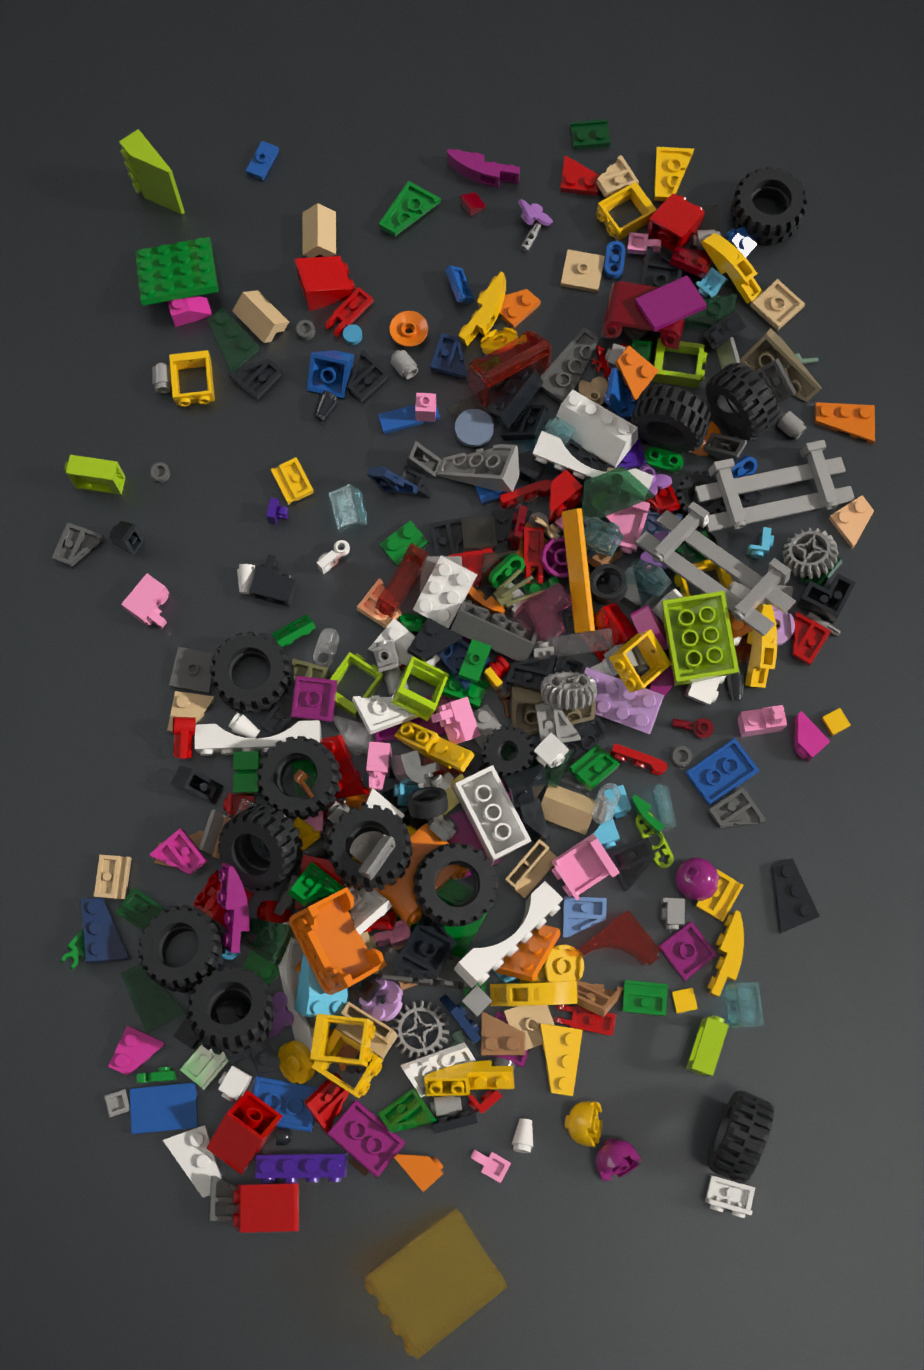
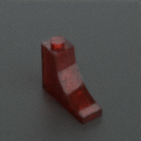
M413 543L409 545L396 572L378 597L375 608L391 618L395 615L417 585L429 553Z
M629 910L578 949L582 958L598 950L613 949L622 951L635 958L642 966L646 962L650 966L659 958L657 954L661 951Z

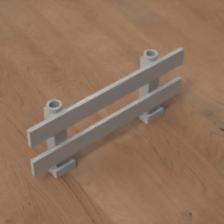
M825 440L806 443L799 451L801 458L807 457L808 464L734 479L731 472L735 466L733 458L714 462L708 470L710 477L716 476L718 482L696 486L695 492L699 503L723 498L727 512L709 515V523L706 525L708 532L731 527L740 529L745 527L746 524L821 508L830 510L840 504L854 501L855 497L851 486L835 489L831 479V475L846 472L842 458L837 457L825 460L822 451L827 446ZM811 479L815 480L818 493L746 508L742 507L739 494Z
M694 501L688 506V515L683 520L668 510L656 520L658 524L670 532L662 542L647 531L635 542L636 545L652 555L656 562L663 563L704 594L724 591L728 611L732 613L735 619L743 621L762 636H765L775 625L774 622L755 609L764 599L783 613H786L796 603V600L776 587L779 583L785 585L789 581L791 569L774 558L769 563L768 573L764 577L757 574L695 530L698 526L704 528L709 523V512ZM682 542H685L747 586L751 591L743 599H740L677 554L675 550Z

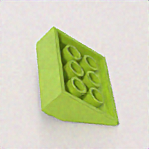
M136 130L119 141L122 148L120 153L125 159L124 164L129 170L128 175L133 181L132 186L138 194L141 192L145 199L181 215L184 214L185 211L172 170L140 130Z
M724 591L662 601L661 612L675 686L739 673Z

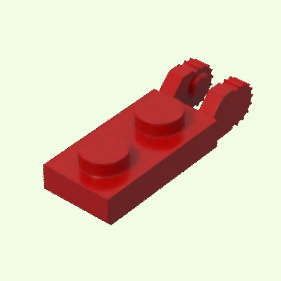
M358 287L333 312V315L326 321L324 327L329 330L339 320L341 323L335 328L333 335L336 337L340 336L344 328L351 325L374 302L373 298Z
M545 479V481L535 482L513 490V492L500 495V507L502 509H512L518 503L524 501L528 503L535 500L537 496L542 498L549 496L551 480Z
M523 527L524 577L526 579L531 576V568H537V583L542 584L543 566L540 558L544 546V527Z
M616 743L610 752V755L614 756L616 761L623 763L629 761L634 763L633 766L639 769L649 768L651 773L657 774V776L663 775L668 769L666 762Z
M556 1005V1009L559 1011L572 1012L571 1020L554 1017V1023L613 1036L617 1014L607 1013L602 1017L583 1007Z

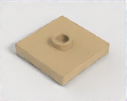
M568 249L560 286L598 293L605 256Z
M778 279L750 304V307L777 331L805 306V303Z
M548 1005L517 1006L503 1011L507 1024L526 1033V1050L542 1045L543 1040L539 1023L554 1025Z

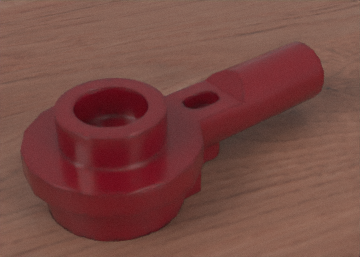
M674 718L672 721L673 727L692 730L693 734L701 739L710 737L714 730L712 722L706 718H700L695 723Z

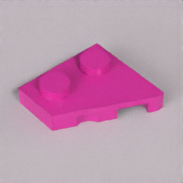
M183 828L177 830L150 853L151 857L157 858L190 875L208 862Z
M127 1026L108 1067L129 1076L160 1048L162 1049L166 1043Z

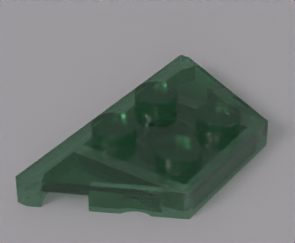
M623 466L584 481L582 502L583 526L652 499L655 495Z

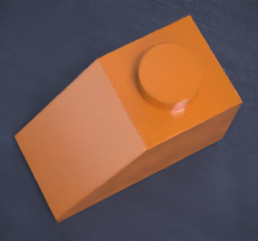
M397 1154L394 1157L423 1192L443 1175L441 1169L444 1166L436 1157L432 1159L427 1155Z

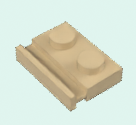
M99 855L94 891L95 898L122 900L126 898L131 857Z

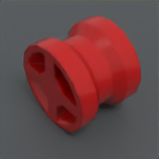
M501 655L497 656L496 661L487 664V668L491 667L500 679L510 670V665Z

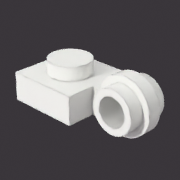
M344 540L337 541L334 544V552L331 550L329 553L326 552L319 557L317 566L323 575L339 563L338 559L349 553V544Z

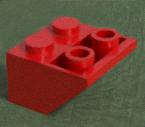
M567 470L551 481L548 509L549 525L556 522L562 516V512L569 509L573 510L580 504L582 485Z
M614 603L604 606L593 617L595 631L579 633L600 661L603 662L606 652L615 645L626 644L638 634V631L618 605Z
M216 870L209 877L207 884L196 896L192 905L226 927L224 914L227 910L219 906L217 901L218 891L221 890V882L219 881V871ZM244 887L247 902H249L254 894Z

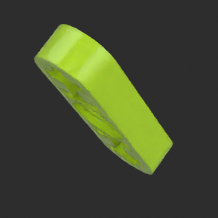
M637 815L635 826L641 838L643 839L655 834L652 830L646 835L644 834L647 831V827L645 824L641 825L639 823L641 819ZM662 832L657 835L660 838L659 845H652L654 850H657L664 846L665 849H662L661 852L663 856H668L669 859L667 864L659 862L658 859L661 855L657 851L653 862L658 868L667 869L672 865L674 856Z

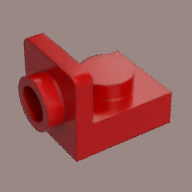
M228 793L227 798H224L223 810L226 811L229 817H234L246 808L255 806V796Z
M263 901L257 908L259 923L282 924L289 922L291 908L289 910L286 909L282 916L273 913L277 901Z
M490 1089L481 1097L483 1102L479 1104L471 1094L468 1096L470 1099L468 1104L475 1113L480 1111L483 1114L502 1098V1095L498 1090L492 1092Z

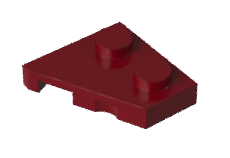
M676 247L669 264L705 279L712 259L706 251Z
M520 505L518 512L514 511L512 523H515L514 530L510 529L507 540L511 542L510 549L518 550L528 509L526 506Z

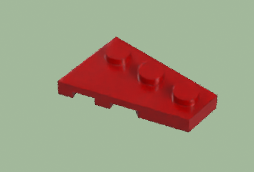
M342 735L321 738L320 743L335 756V760L340 765L339 772L342 774V780L338 783L341 786L340 792H336L334 797L341 799L369 794L367 787H364L362 784L359 770H356L353 765L351 753Z

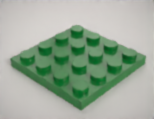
M210 237L135 251L142 306L219 292Z

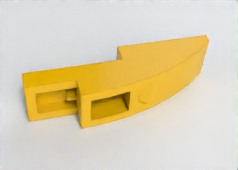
M713 233L701 242L721 275L725 272L728 274L747 304L763 292L754 279V276L758 273L745 256L729 241Z
M500 272L498 276H494L490 286L480 293L477 300L479 310L473 313L471 321L464 325L459 332L461 343L467 347L479 332L485 336L490 331L501 311L506 293V278L503 272Z
M759 604L755 609L774 622L775 625L765 636H762L755 630L748 633L747 643L751 644L752 648L745 685L765 688L769 669H775L777 628L772 605Z
M410 721L404 722L395 734V738L413 750H418L420 754L449 769L453 767L464 772L475 756L472 751L439 737L437 733Z
M737 910L732 915L728 914L724 923L727 926L725 933H720L716 945L719 946L717 952L723 954L724 957L720 956L716 964L718 969L716 977L712 976L707 986L710 989L709 995L715 998L720 996L726 979L731 982L736 980L740 969L744 948V930L741 913Z
M576 981L490 984L491 1006L578 1003Z
M492 1060L467 1062L442 1068L424 1076L426 1096L470 1095V1090L514 1089L513 1066H492Z

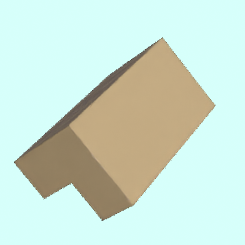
M319 203L303 212L302 255H307L308 258L318 255L330 257L336 254V212Z
M258 290L243 292L233 309V312L263 343L271 342L275 334L284 331L289 323Z
M549 783L541 806L545 820L586 835L598 801Z
M539 839L505 879V884L525 900L553 867L551 861L557 858V856Z
M348 1002L341 1014L344 1017L363 1018L373 1021L375 1036L374 1039H371L370 1048H372V1053L384 1059L398 1035L392 1028ZM338 1024L336 1027L338 1031L361 1045L363 1026Z

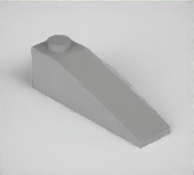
M498 444L494 445L492 449L483 450L481 448L477 449L475 453L467 455L460 453L443 457L437 475L494 491L513 492L519 478L518 447L516 445Z

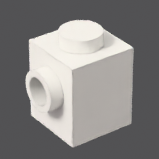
M552 733L534 750L538 755L536 760L543 764L544 767L548 764L551 768L559 766L565 759L564 755L569 751Z
M231 1066L229 1072H224L218 1082L221 1084L219 1090L223 1092L221 1096L231 1102L234 1099L239 1100L253 1077L236 1066Z

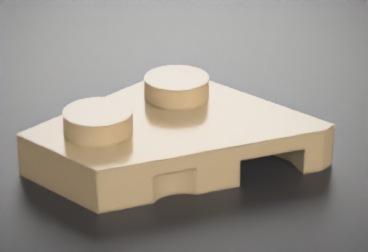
M621 155L613 165L607 168L605 173L600 175L596 184L604 197H608L634 182L638 184L639 181Z
M175 691L167 731L173 733V717H195L196 723L200 721L210 704L214 703V696Z

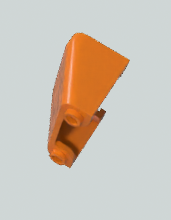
M428 823L420 827L410 837L412 856H410L409 868L404 869V876L402 878L397 877L395 879L396 883L392 886L390 884L384 885V890L379 891L378 888H373L389 900L392 905L390 909L408 927L416 924L422 917V909L417 905L415 901L416 896L413 894V877L416 873V868L423 860V857L429 852L448 843L441 840L430 830ZM457 864L445 866L436 877V892L450 878L454 880L463 879L467 875L468 869Z
M348 887L292 915L289 920L291 929L322 990L328 995H333L349 988L387 966L382 952L375 948L368 950L361 935L355 929V923L349 913V910L354 907V897Z

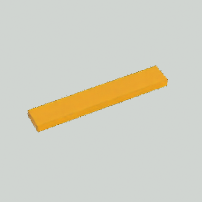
M582 509L568 510L562 512L574 629L575 633L595 631Z

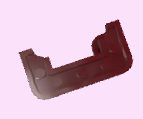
M624 281L614 283L610 291L601 337L617 338L621 334L623 326L653 331L636 305L635 299L660 287ZM685 318L656 331L661 332V343L665 347L679 350Z

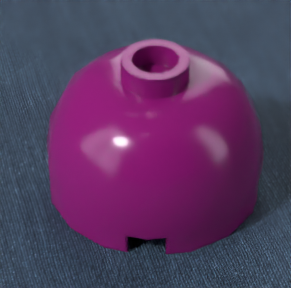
M565 537L550 540L543 546L540 561L543 569L553 577L564 578L569 576Z
M700 857L690 858L679 866L676 872V884L679 891L687 899L704 901L717 891L719 875L716 868L708 860Z
M611 1138L602 1143L603 1147L596 1156V1167L603 1181H611V1176L618 1174V1178L630 1173L639 1166L637 1161L641 1162L642 1160L635 1147L628 1141H615L614 1138Z

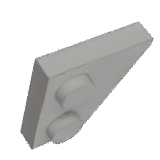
M545 703L535 704L540 743L550 733L554 734L562 743L581 740L580 735L561 709L551 707V705Z

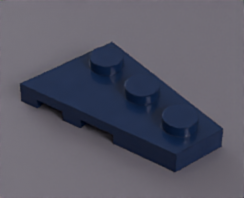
M462 640L460 643L449 646L446 651L437 655L463 690L466 691L473 682L458 677L470 646ZM487 658L485 666L489 663V658Z
M103 898L81 899L80 911L85 964L128 961L129 956Z

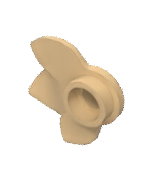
M596 377L591 383L584 380L579 382L578 391L581 395L600 406L605 403L604 397L608 390V381L604 377Z
M532 516L535 522L540 523L545 528L544 534L551 540L562 537L560 534L561 529L555 524L548 525L540 517Z

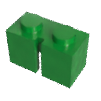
M259 751L233 752V770L236 771V774H233V793L235 795L261 796V789L258 788L257 781H260L257 771L262 769L263 765L260 764V761L264 757H261Z

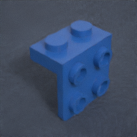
M612 368L611 374L608 376L609 385L604 397L605 403L617 416L624 420H631L638 399L636 401L632 400V394L628 385H625L622 374L617 368Z

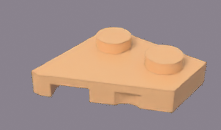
M862 495L830 515L829 520L848 545L853 548L874 510Z
M381 579L377 580L357 606V611L384 628L394 618L398 621L400 615H402L398 606L394 604L392 596L384 588Z

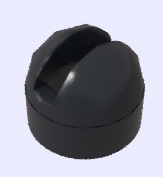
M277 1127L276 1146L287 1145L292 1139L290 1130L284 1127Z

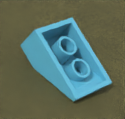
M303 953L294 1010L305 1017H316L317 1014L343 1016L341 1012L347 1003V988L333 995L326 994L322 990Z

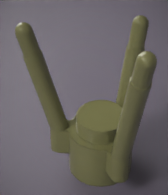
M518 569L502 585L496 588L497 591L493 594L501 607L505 604L509 607L512 604L545 594V591L541 590L511 599L514 597L512 592L533 579V576H529L511 588L506 587L521 572Z

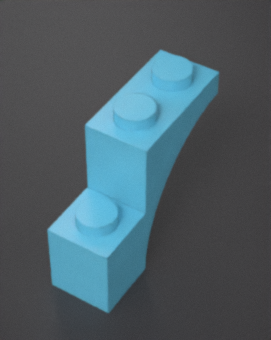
M624 785L605 790L602 793L604 803L603 818L600 826L593 834L604 849L615 847L616 842L620 839L613 817L616 819L628 816L627 813L631 810Z

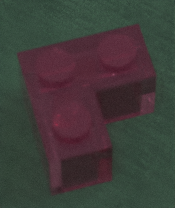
M556 583L523 603L541 639L550 641L566 631L556 614L572 604L571 598L563 585Z

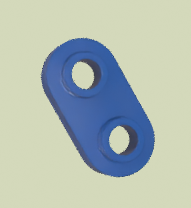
M619 241L610 242L606 248L604 273L611 279L619 278L623 273L625 246Z
M744 455L734 461L735 466L731 472L734 479L753 475L757 470V461L751 456Z

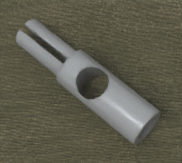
M536 221L532 230L529 231L520 247L525 252H528L542 226L538 221Z
M809 612L807 615L808 618L829 629L830 633L837 637L840 634V630L830 625L829 622L823 621L814 613Z

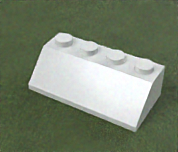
M574 390L562 402L551 427L553 432L558 435L561 433L565 434L580 444L581 448L590 454L593 453L614 468L618 466L638 440V427Z
M493 765L455 783L453 789L491 862L531 842Z

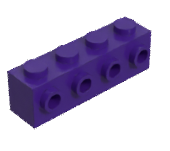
M347 1153L256 1155L255 1178H261V1183H274L275 1178H283V1182H297V1178H306V1182H319V1178L328 1177V1182H341V1177L347 1176Z

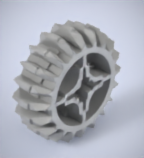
M809 527L807 532L801 529L799 535L794 533L793 538H788V544H784V551L782 553L784 564L791 569L795 577L800 575L804 579L806 576H809L811 580L816 575L820 578L821 573L827 575L828 569L833 570L834 564L837 563V543L833 540L832 535H828L826 531L820 533L818 528L812 531ZM795 557H799V559L803 560V562L797 560Z
M562 671V673L555 672L545 677L542 681L540 692L545 704L551 705V707H558V709L576 710V708L583 709L584 706L588 707L594 703L597 688L595 680L591 676L579 674V672Z
M423 1000L420 1001V1007H417L416 1002L412 1001V1009H409L408 1005L405 1004L404 1009L407 1012L405 1014L402 1011L398 1013L401 1016L400 1020L393 1018V1021L398 1023V1027L392 1026L391 1028L394 1031H398L396 1039L399 1038L400 1040L395 1044V1047L403 1045L404 1047L400 1053L404 1054L409 1050L408 1058L410 1059L413 1053H417L416 1059H419L422 1053H424V1056H427V1052L430 1051L432 1054L436 1053L434 1050L436 1047L439 1050H443V1047L439 1044L440 1041L444 1043L448 1041V1039L442 1037L443 1034L447 1035L450 1032L449 1030H443V1027L448 1026L449 1022H441V1019L446 1015L445 1013L437 1015L440 1010L439 1007L432 1011L433 1003L431 1002L425 1008ZM419 1012L431 1015L437 1023H423ZM413 1014L414 1026L406 1031H402L405 1020ZM417 1019H419L422 1027L429 1028L423 1032V1042L421 1036H418L419 1034L410 1033L417 1029ZM438 1029V1036L435 1042L428 1047L426 1042L427 1034ZM417 1037L421 1049L409 1046L404 1038Z

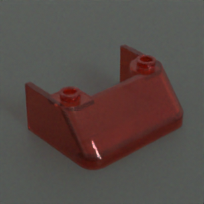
M525 331L517 339L480 359L476 358L471 361L468 368V384L483 407L487 406L489 387L538 360L546 371L551 365L552 346L548 340L535 331Z

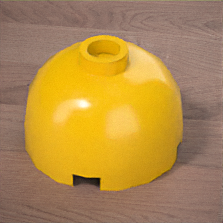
M580 1102L571 1109L569 1115H566L565 1128L569 1130L571 1138L579 1145L596 1147L595 1143L598 1144L600 1141L602 1120H599L598 1113H602V1108L599 1102Z

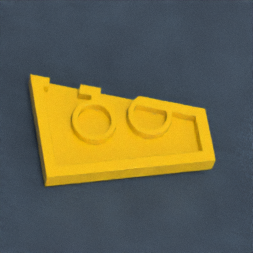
M656 148L654 201H666L672 193H677L694 149Z
M539 1023L550 1092L573 1096L583 1030Z

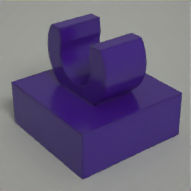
M270 498L267 511V519L270 524L277 525L278 518L287 519L288 508L280 506L278 499Z

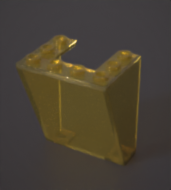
M457 1207L370 1269L364 1277L366 1280L364 1283L365 1288L371 1296L375 1294L379 1300L377 1303L379 1310L384 1316L388 1314L392 1321L390 1327L397 1337L399 1335L402 1336L404 1339V1349L410 1357L414 1355L416 1360L508 1287L507 1282L492 1263Z

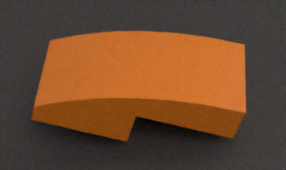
M473 586L470 588L466 597L472 600L473 604L488 609L490 614L501 613L505 615V606L501 607L497 599L495 600L493 596H490L485 600L486 597L481 590H476Z

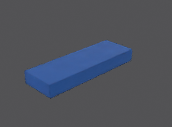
M415 405L378 414L383 434L429 422L416 421ZM436 406V419H435V421H436V420H440V416H439V412H438L437 406Z

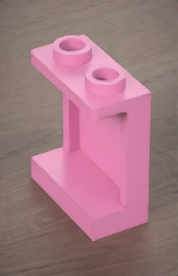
M611 493L605 517L616 525L621 533L605 547L610 549L613 546L619 547L621 552L632 554V551L637 552L638 545L635 542L642 535L650 503Z
M594 834L551 861L554 866L551 869L557 880L563 879L566 884L563 886V889L569 897L573 895L576 901L580 899L579 894L608 875H611L613 878L619 874L618 869Z

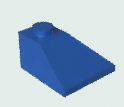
M337 350L312 352L307 390L322 393L323 390H326L337 397L345 398L352 374L354 354Z

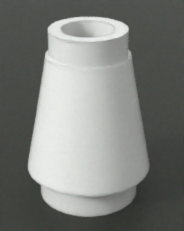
M239 564V569H237L239 593L250 594L249 591L256 572L255 565Z
M237 713L228 726L232 729V732L246 738L256 739L260 733V730L244 714L240 715Z
M519 1119L512 1145H514L513 1151L521 1153L531 1152V1148H533L532 1120Z

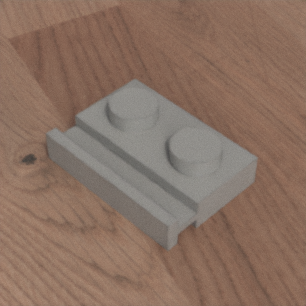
M487 704L473 712L480 736L474 738L481 751L484 749L482 746L483 742L487 741L486 736L488 734L491 735L493 733L492 730L495 728L499 730L501 729L500 726H502Z

